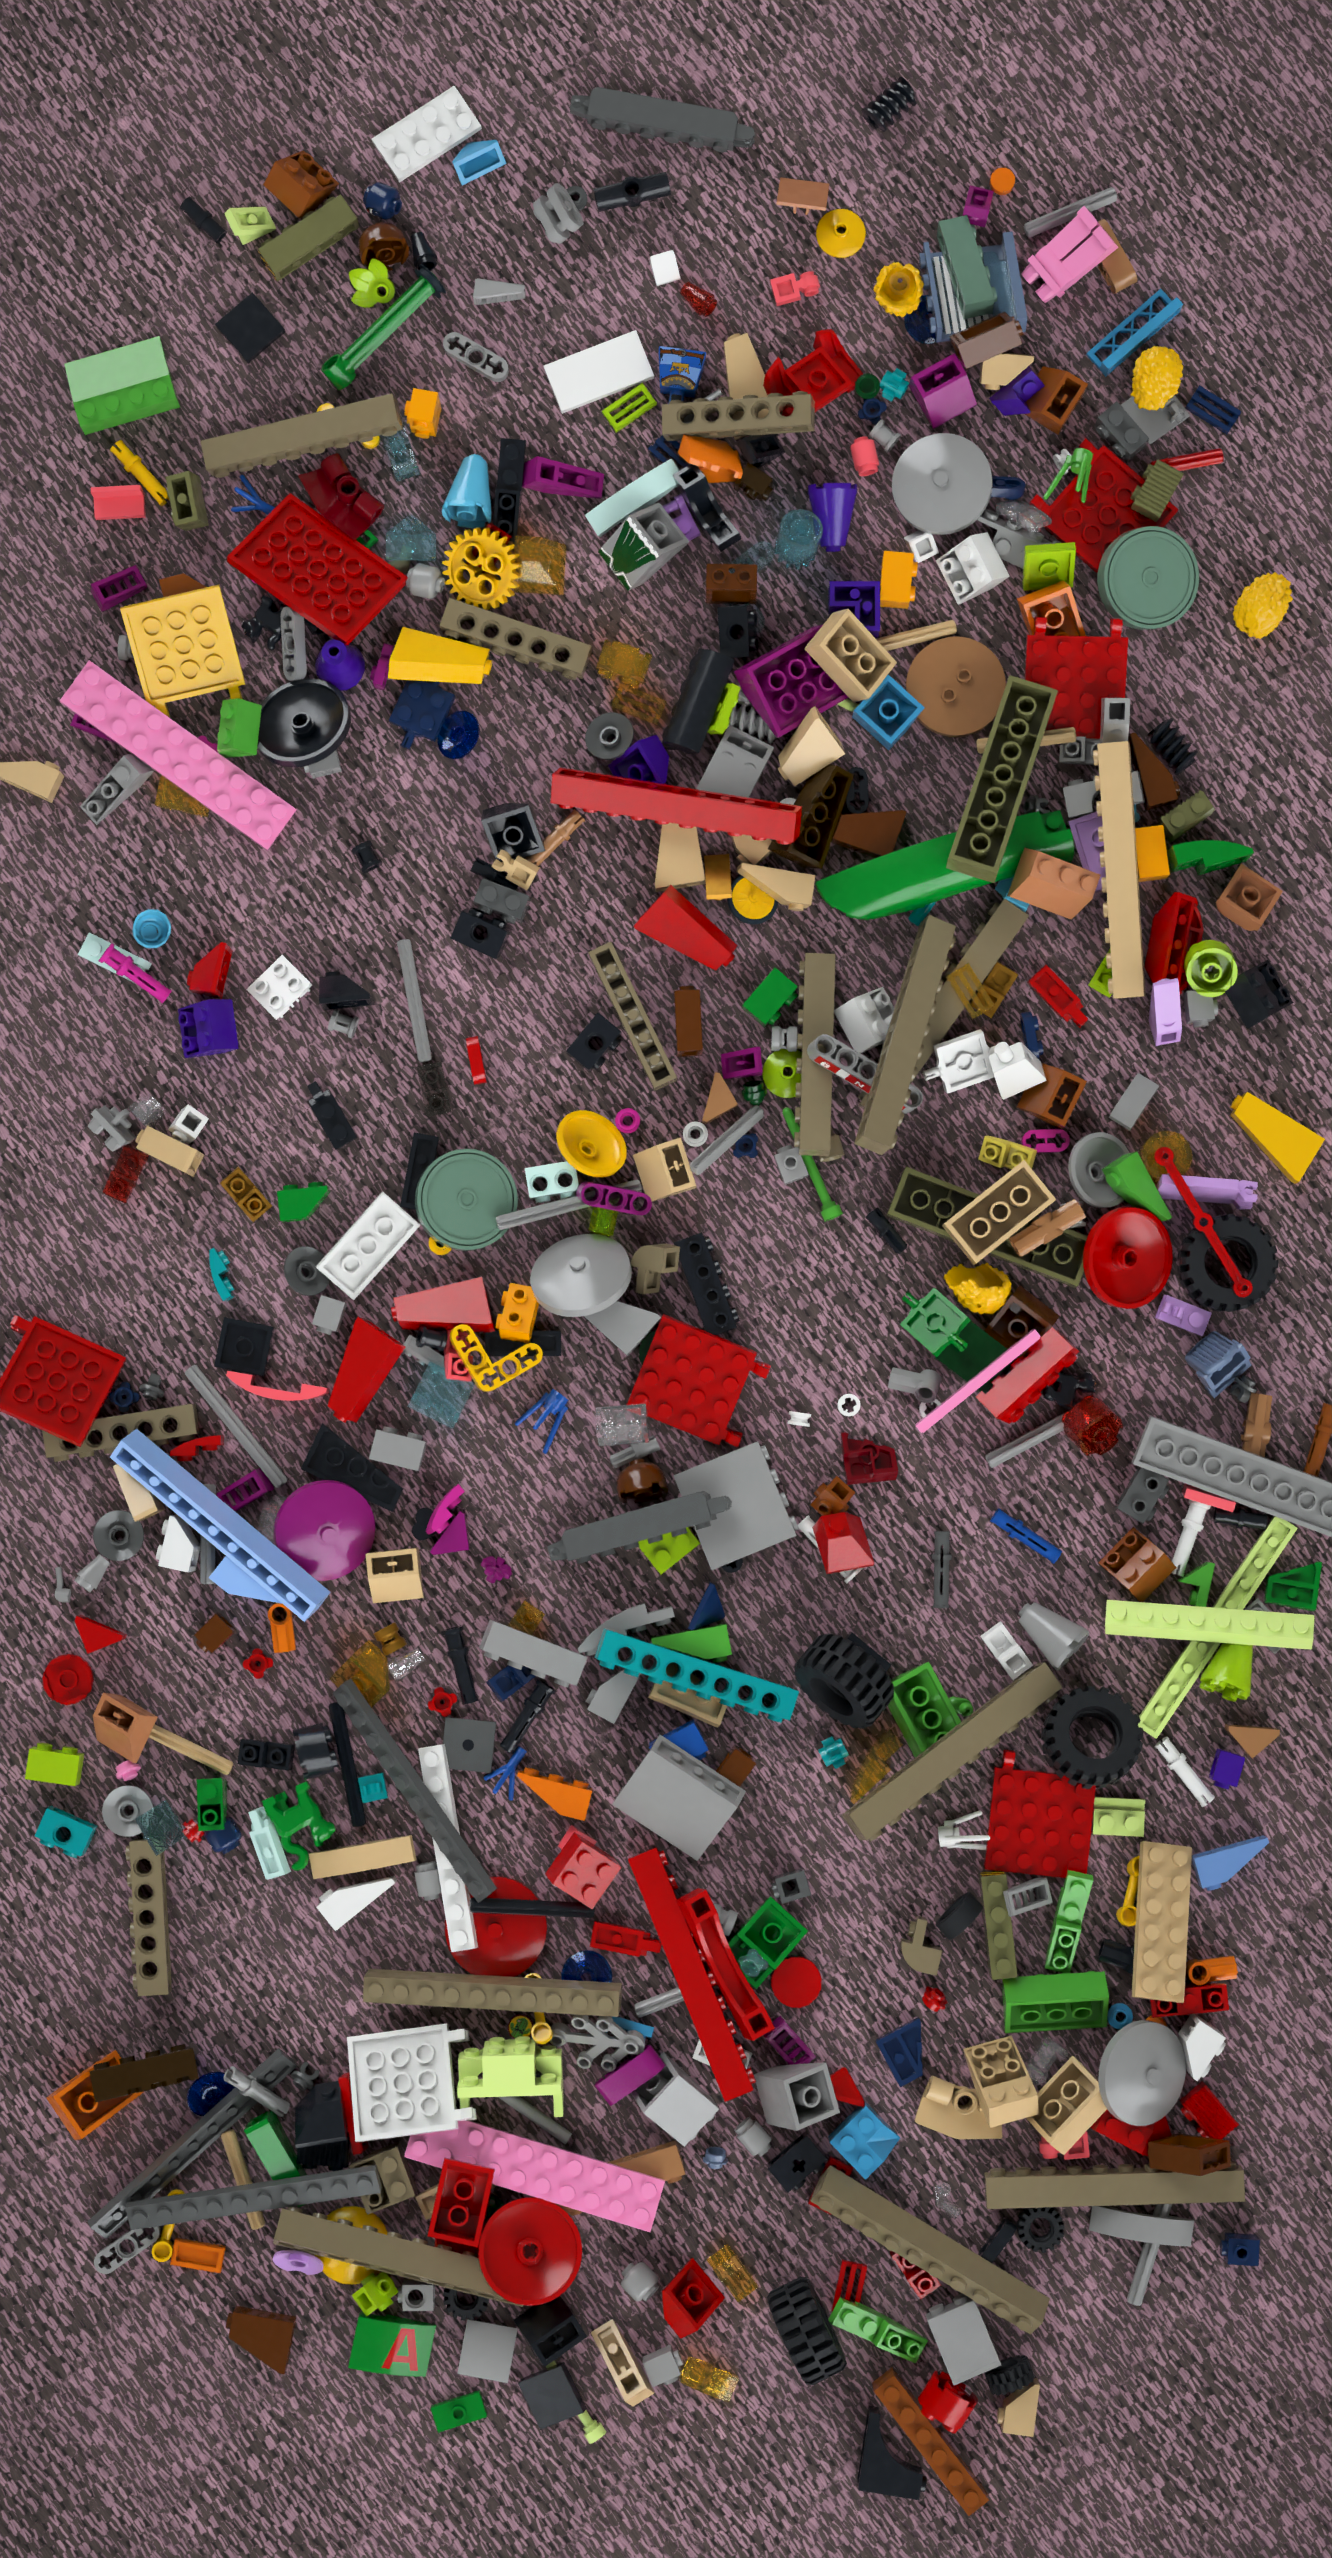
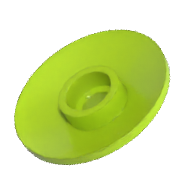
M780 1049L773 1052L766 1059L762 1076L766 1087L774 1095L782 1098L795 1097L796 1083H801V1074L796 1073L797 1058H801L802 1052L798 1050L790 1052L787 1049ZM790 1068L793 1074L787 1077L783 1074V1070Z

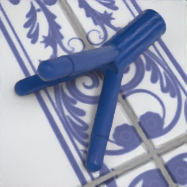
M240 475L241 481L251 495L239 487H235L234 490L255 505L232 507L231 511L260 510L268 515L275 507L262 501L245 476Z
M520 1746L517 1747L506 1765L484 1776V1780L487 1781L504 1772L493 1789V1793L496 1794L510 1774L508 1796L510 1801L514 1797L515 1769L527 1752Z

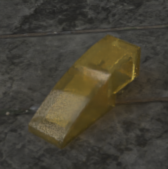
M889 1728L874 1742L858 1768L849 1797L853 1804L891 1771V1768L885 1761L903 1744Z

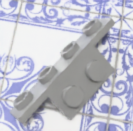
M985 509L977 519V521L997 529L992 542L1000 558L1022 569L1025 546L1061 543L1055 540L1052 543L1044 539V535L1037 531L1031 530L1028 532L1013 520L1004 521L998 518L999 515L988 509Z

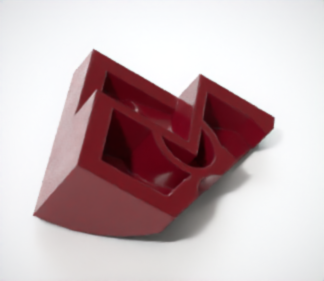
M841 1433L846 1485L897 1479L898 1466L894 1448L885 1445L878 1446L873 1441L864 1439V1441L848 1439L849 1433Z

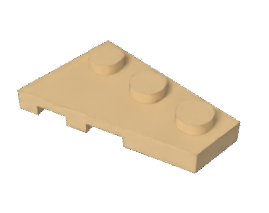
M675 1662L668 1664L666 1667L668 1676H673L678 1671V1665ZM691 1673V1682L693 1684L700 1682V1680ZM664 1680L662 1685L653 1683L648 1698L718 1728L727 1708L726 1705L719 1703L720 1698L711 1696L710 1700L695 1696L697 1691L687 1688L685 1693L671 1688L673 1683Z

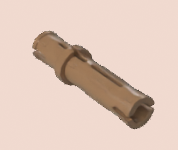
M574 809L559 825L556 824L553 827L554 830L543 840L545 851L527 856L524 859L539 866L563 841H568L571 838L570 835L585 822V819Z

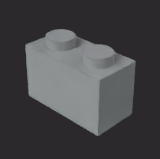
M383 1426V1430L376 1429L369 1459L420 1471L427 1441L422 1440L423 1435L408 1432L407 1436L397 1434L398 1429Z

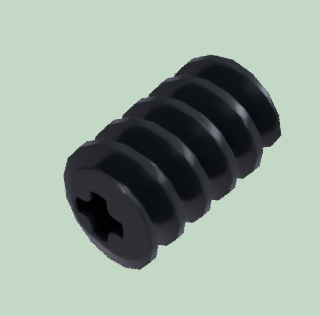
M899 77L898 82H893L890 88H886L883 91V95L880 94L875 98V101L869 102L868 108H862V115L866 122L872 128H879L885 132L887 130L885 122L892 126L894 124L893 115L900 119L902 117L900 109L907 113L909 111L907 103L912 106L917 104L912 87L903 77Z
M1170 718L1155 727L1147 736L1153 734L1150 739L1151 744L1160 742L1156 747V751L1166 750L1162 758L1164 760L1172 758L1168 766L1170 768L1178 766L1174 774L1179 775L1198 760L1194 758L1198 750L1188 751L1192 744L1191 741L1182 743L1186 735H1176L1180 727L1171 728L1170 725L1174 719Z

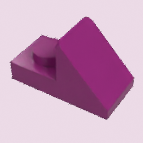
M970 185L962 215L968 216L970 224L981 227L986 226L994 191Z

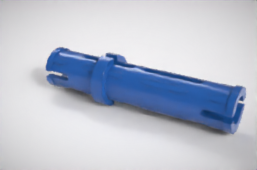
M1000 1508L996 1510L990 1522L1009 1533L1008 1536L1013 1539L1015 1537L1053 1564L1062 1553L1061 1549H1058L1024 1526L1023 1521L1020 1519L1015 1520Z

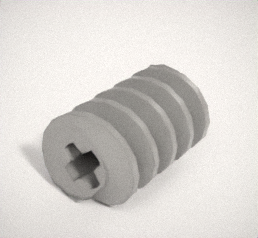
M744 703L739 709H736V705L732 709L729 725L743 732L748 730V734L751 736L757 733L758 739L761 741L767 736L768 744H772L774 739L777 738L762 717L756 714L753 706L748 712H746Z

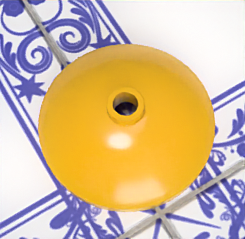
M578 1110L567 1114L559 1123L556 1132L559 1150L567 1162L578 1171L592 1177H608L618 1172L625 1163L627 1149L624 1138L617 1127L607 1118L592 1111Z
M341 2207L327 2215V2220L337 2222L338 2219H344L352 2222L354 2227L362 2228L366 2225L377 2228L378 2233L385 2235L388 2233L381 2219L374 2213L367 2215L365 2208ZM314 2254L323 2262L324 2267L322 2271L324 2274L342 2284H360L371 2273H374L376 2276L380 2272Z

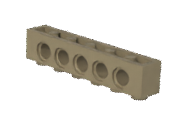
M804 391L794 392L790 396L771 393L768 394V397L758 398L756 395H745L743 399L720 397L718 401H709L705 398H698L690 403L672 400L669 401V404H662V435L667 441L682 440L684 434L703 438H722L815 431V401L811 394ZM788 407L794 408L790 416H782L784 409ZM762 409L769 410L768 415L766 417H757L759 411H761ZM744 411L741 419L733 420L735 412ZM712 413H719L717 420L713 422L708 421ZM694 414L692 422L684 423V418L687 415Z
M452 598L448 600L439 625L441 632H444V636L449 639L458 640L459 637L468 640V644L491 648V652L496 655L505 656V654L515 656L514 659L520 663L529 664L530 661L539 664L538 668L546 672H552L553 669L560 671L563 677L570 680H576V678L583 679L592 653L591 645ZM471 620L475 625L472 629L465 630L461 627L464 621ZM490 628L498 630V634L494 638L486 637L485 632ZM513 636H518L522 639V642L517 646H512L508 643L509 639ZM537 644H542L546 647L545 651L541 654L534 653L532 648ZM560 652H566L569 658L565 662H559L556 660V655Z
M608 942L588 952L590 960L653 1090L657 1091L677 1081V1076L612 942Z
M196 1404L95 1419L82 1446H75L72 1449L67 1446L65 1440L42 1430L46 1458L54 1457V1462L70 1460L69 1455L79 1453V1458L95 1456L94 1451L104 1449V1454L113 1453L121 1441L116 1436V1431L120 1426H124L129 1435L135 1429L141 1432V1426L145 1422H149L153 1428L151 1435L147 1436V1438L152 1442L154 1441V1444L157 1446L169 1444V1439L179 1437V1442L194 1440V1435L200 1434ZM170 1418H174L178 1423L176 1431L172 1433L166 1429V1422ZM95 1430L100 1431L103 1436L102 1441L97 1445L91 1440V1435Z
M152 1838L132 1839L129 1842V1846H126V1860L130 1861L131 1871L127 1872L128 1887H132V1897H129L128 1906L129 1912H133L134 1922L130 1923V1936L135 1938V1948H132L131 1951L132 1964H136V1974H133L134 1990L137 1989L138 1996L167 1995L172 1991L165 1854L163 1848H152L149 1843L150 1841L158 1844V1841ZM159 1841V1847H162L161 1841ZM141 1859L150 1861V1871H143L140 1868ZM146 1884L152 1888L153 1894L151 1897H146L142 1894V1885ZM144 1910H149L154 1914L153 1922L149 1923L143 1919L142 1913ZM145 1936H151L155 1939L156 1945L154 1948H148L144 1944ZM146 1962L156 1964L157 1972L155 1974L147 1972L145 1968Z

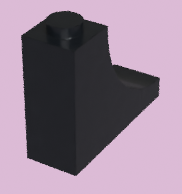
M868 2405L857 2476L858 2490L919 2500L920 2492H925L927 2477L923 2476L920 2466L912 2465L892 2452L880 2431L879 2407Z

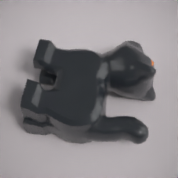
M263 595L261 597L262 603L256 610L254 617L244 620L241 627L244 629L245 636L251 639L252 643L257 641L262 633V628L267 629L273 634L267 642V648L274 650L275 644L281 639V611L284 607L288 606L281 604L279 611H273L275 607L273 600Z
M1060 1371L1058 1373L1059 1378L1056 1380L1059 1383L1058 1388L1054 1390L1052 1386L1047 1387L1043 1398L1054 1401L1066 1409L1081 1411L1083 1414H1086L1089 1411L1087 1405L1077 1403L1074 1400L1076 1390L1087 1394L1096 1392L1094 1389L1096 1383L1092 1374L1084 1372L1076 1376Z

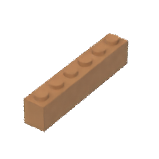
M676 2140L607 2162L663 2179L668 2184L681 2180L682 2175L686 2174ZM556 2204L567 2213H570V2216L582 2213V2211Z

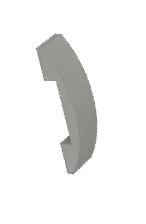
M1092 2206L1089 2230L1146 2243L1191 2246L1194 2220L1174 2216L1161 2217L1118 2210L1117 2207Z

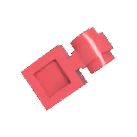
M813 271L801 274L798 281H796L794 273L770 280L776 306L801 300L799 291L804 293L806 297L819 293L820 283L818 276L814 275Z
M1087 2131L1063 2155L1064 2160L1090 2158ZM1041 2136L1039 2151L1043 2158H1057L1060 2152Z

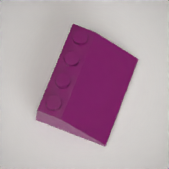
M823 625L811 627L734 671L744 695L777 738L798 727L814 706L822 713L849 698L804 649Z

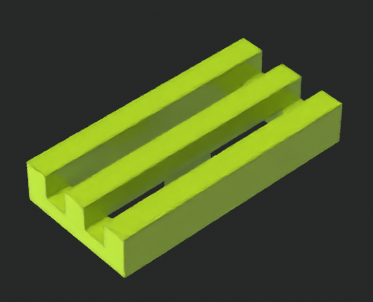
M641 383L602 410V414L617 433L656 406L657 402L644 384ZM640 392H643V396H641L636 401L625 407L623 410L615 414L613 417L611 416V412L619 408L621 405L632 399ZM648 399V403L640 407L638 410L627 416L619 423H616L617 420H619L621 417H623L624 415H626L631 410H633L634 408H636Z

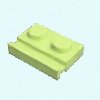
M1095 1796L1092 1834L1144 1837L1145 1799Z

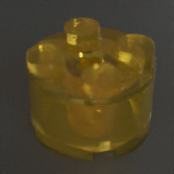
M605 639L596 665L597 674L610 681H615L616 677L620 678L624 685L638 689L639 685L644 683L653 655L646 652L644 657V654L639 653L640 649L617 641H613L611 645V642Z
M1161 1131L1146 1139L1140 1147L1138 1154L1154 1182L1158 1183L1162 1174H1168L1164 1166L1158 1165L1154 1160V1153L1158 1148L1167 1147L1173 1151V1162L1181 1175H1184L1189 1170L1192 1163V1150L1182 1134L1173 1131Z

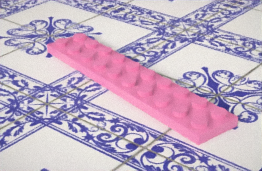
M90 660L60 699V703L267 851L297 811L296 808Z
M470 2120L458 2121V2129L410 2135L404 2155L406 2158L438 2168H442L444 2158L495 2169L492 2183L494 2185L647 2232H651L665 2180Z

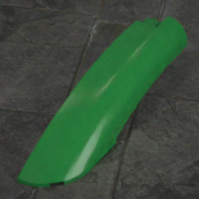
M1060 810L1040 814L1038 811L1016 817L995 882L1014 877L1024 848L1040 851L1068 863L1072 862L1074 857L1073 836L1071 829H1066ZM954 832L853 866L815 882V885L821 897L830 907L837 908L846 913L848 917L868 920L924 908L925 905L990 884L991 882L946 868L957 833Z

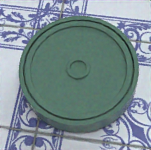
M1157 526L1133 529L1117 537L1105 550L1098 568V591L1107 611L1113 618L1123 619V625L1139 630L1162 628L1179 620L1194 602L1199 586L1197 560L1188 543L1169 529Z
M476 1149L454 1150L437 1158L421 1175L415 1192L416 1213L424 1230L439 1244L459 1251L481 1249L497 1241L509 1228L498 1229L496 1217L517 1211V1188L509 1170L494 1156Z

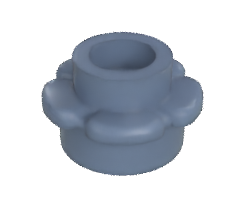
M721 2147L707 2148L703 2162L711 2169L722 2168L728 2162L726 2150Z

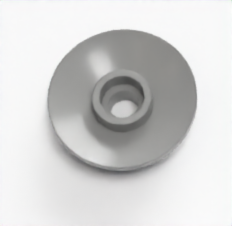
M131 1785L120 1786L106 1797L102 1808L103 1820L106 1826L119 1836H136L144 1831L142 1826L147 1828V1816L153 1817L146 1814L149 1811L150 1814H153V1804L149 1795L141 1788ZM130 1805L133 1807L134 1812L132 1815H128L125 1812L126 1806Z

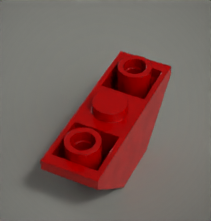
M1185 1983L1184 2003L1150 1999L1152 2018L1228 2011L1227 1985L1222 1983H1206L1203 1985Z

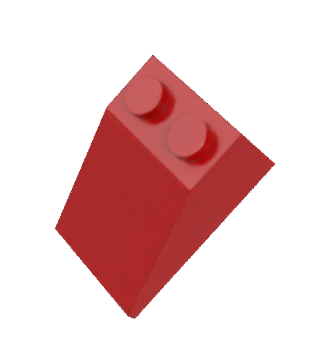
M444 2158L428 2237L479 2247L495 2169Z

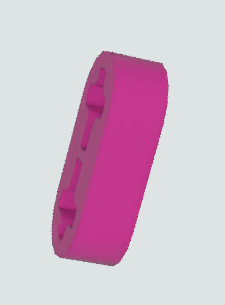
M1061 1129L1030 1130L1021 1139V1145L1030 1148L1031 1144H1026V1140L1030 1139L1031 1135H1035V1139H1044V1143L1035 1145L1034 1149L1037 1150V1153L1062 1152L1070 1143L1069 1135ZM1056 1134H1060V1138L1065 1139V1143H1062L1060 1148H1057L1055 1143H1047V1139H1054Z

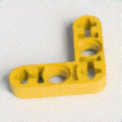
M461 1324L455 1326L450 1332L452 1345L476 1386L484 1392L495 1390L537 1365L543 1357L540 1346L535 1343H529L492 1364L470 1326ZM459 1329L461 1332L466 1331L468 1333V1336L465 1337L468 1345L472 1342L475 1344L474 1347L468 1348L464 1353L461 1348L466 1347L465 1343L462 1340H456V1336L459 1335L457 1330ZM527 1348L530 1351L535 1350L537 1353L534 1355L535 1360L527 1359L523 1361L522 1364L525 1367L522 1368L515 1354L518 1353V1357L521 1358L527 1354ZM471 1351H477L481 1354V1362L478 1365H472L468 1361V1355ZM506 1360H511L515 1363L516 1370L511 1375L506 1374L502 1369V1365ZM496 1366L498 1374L503 1380L500 1381V1377H496L491 1381V1387L488 1384L483 1385L481 1382L484 1379L483 1374L485 1373L487 1376L496 1373L493 1369Z

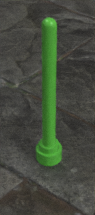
M786 1107L783 1109L782 1114L794 1139V1133L799 1132V1125L795 1123V1116L792 1110ZM801 1155L822 1202L821 1215L824 1222L842 1215L843 1212L839 1204L836 1205L835 1201L831 1200L811 1155Z

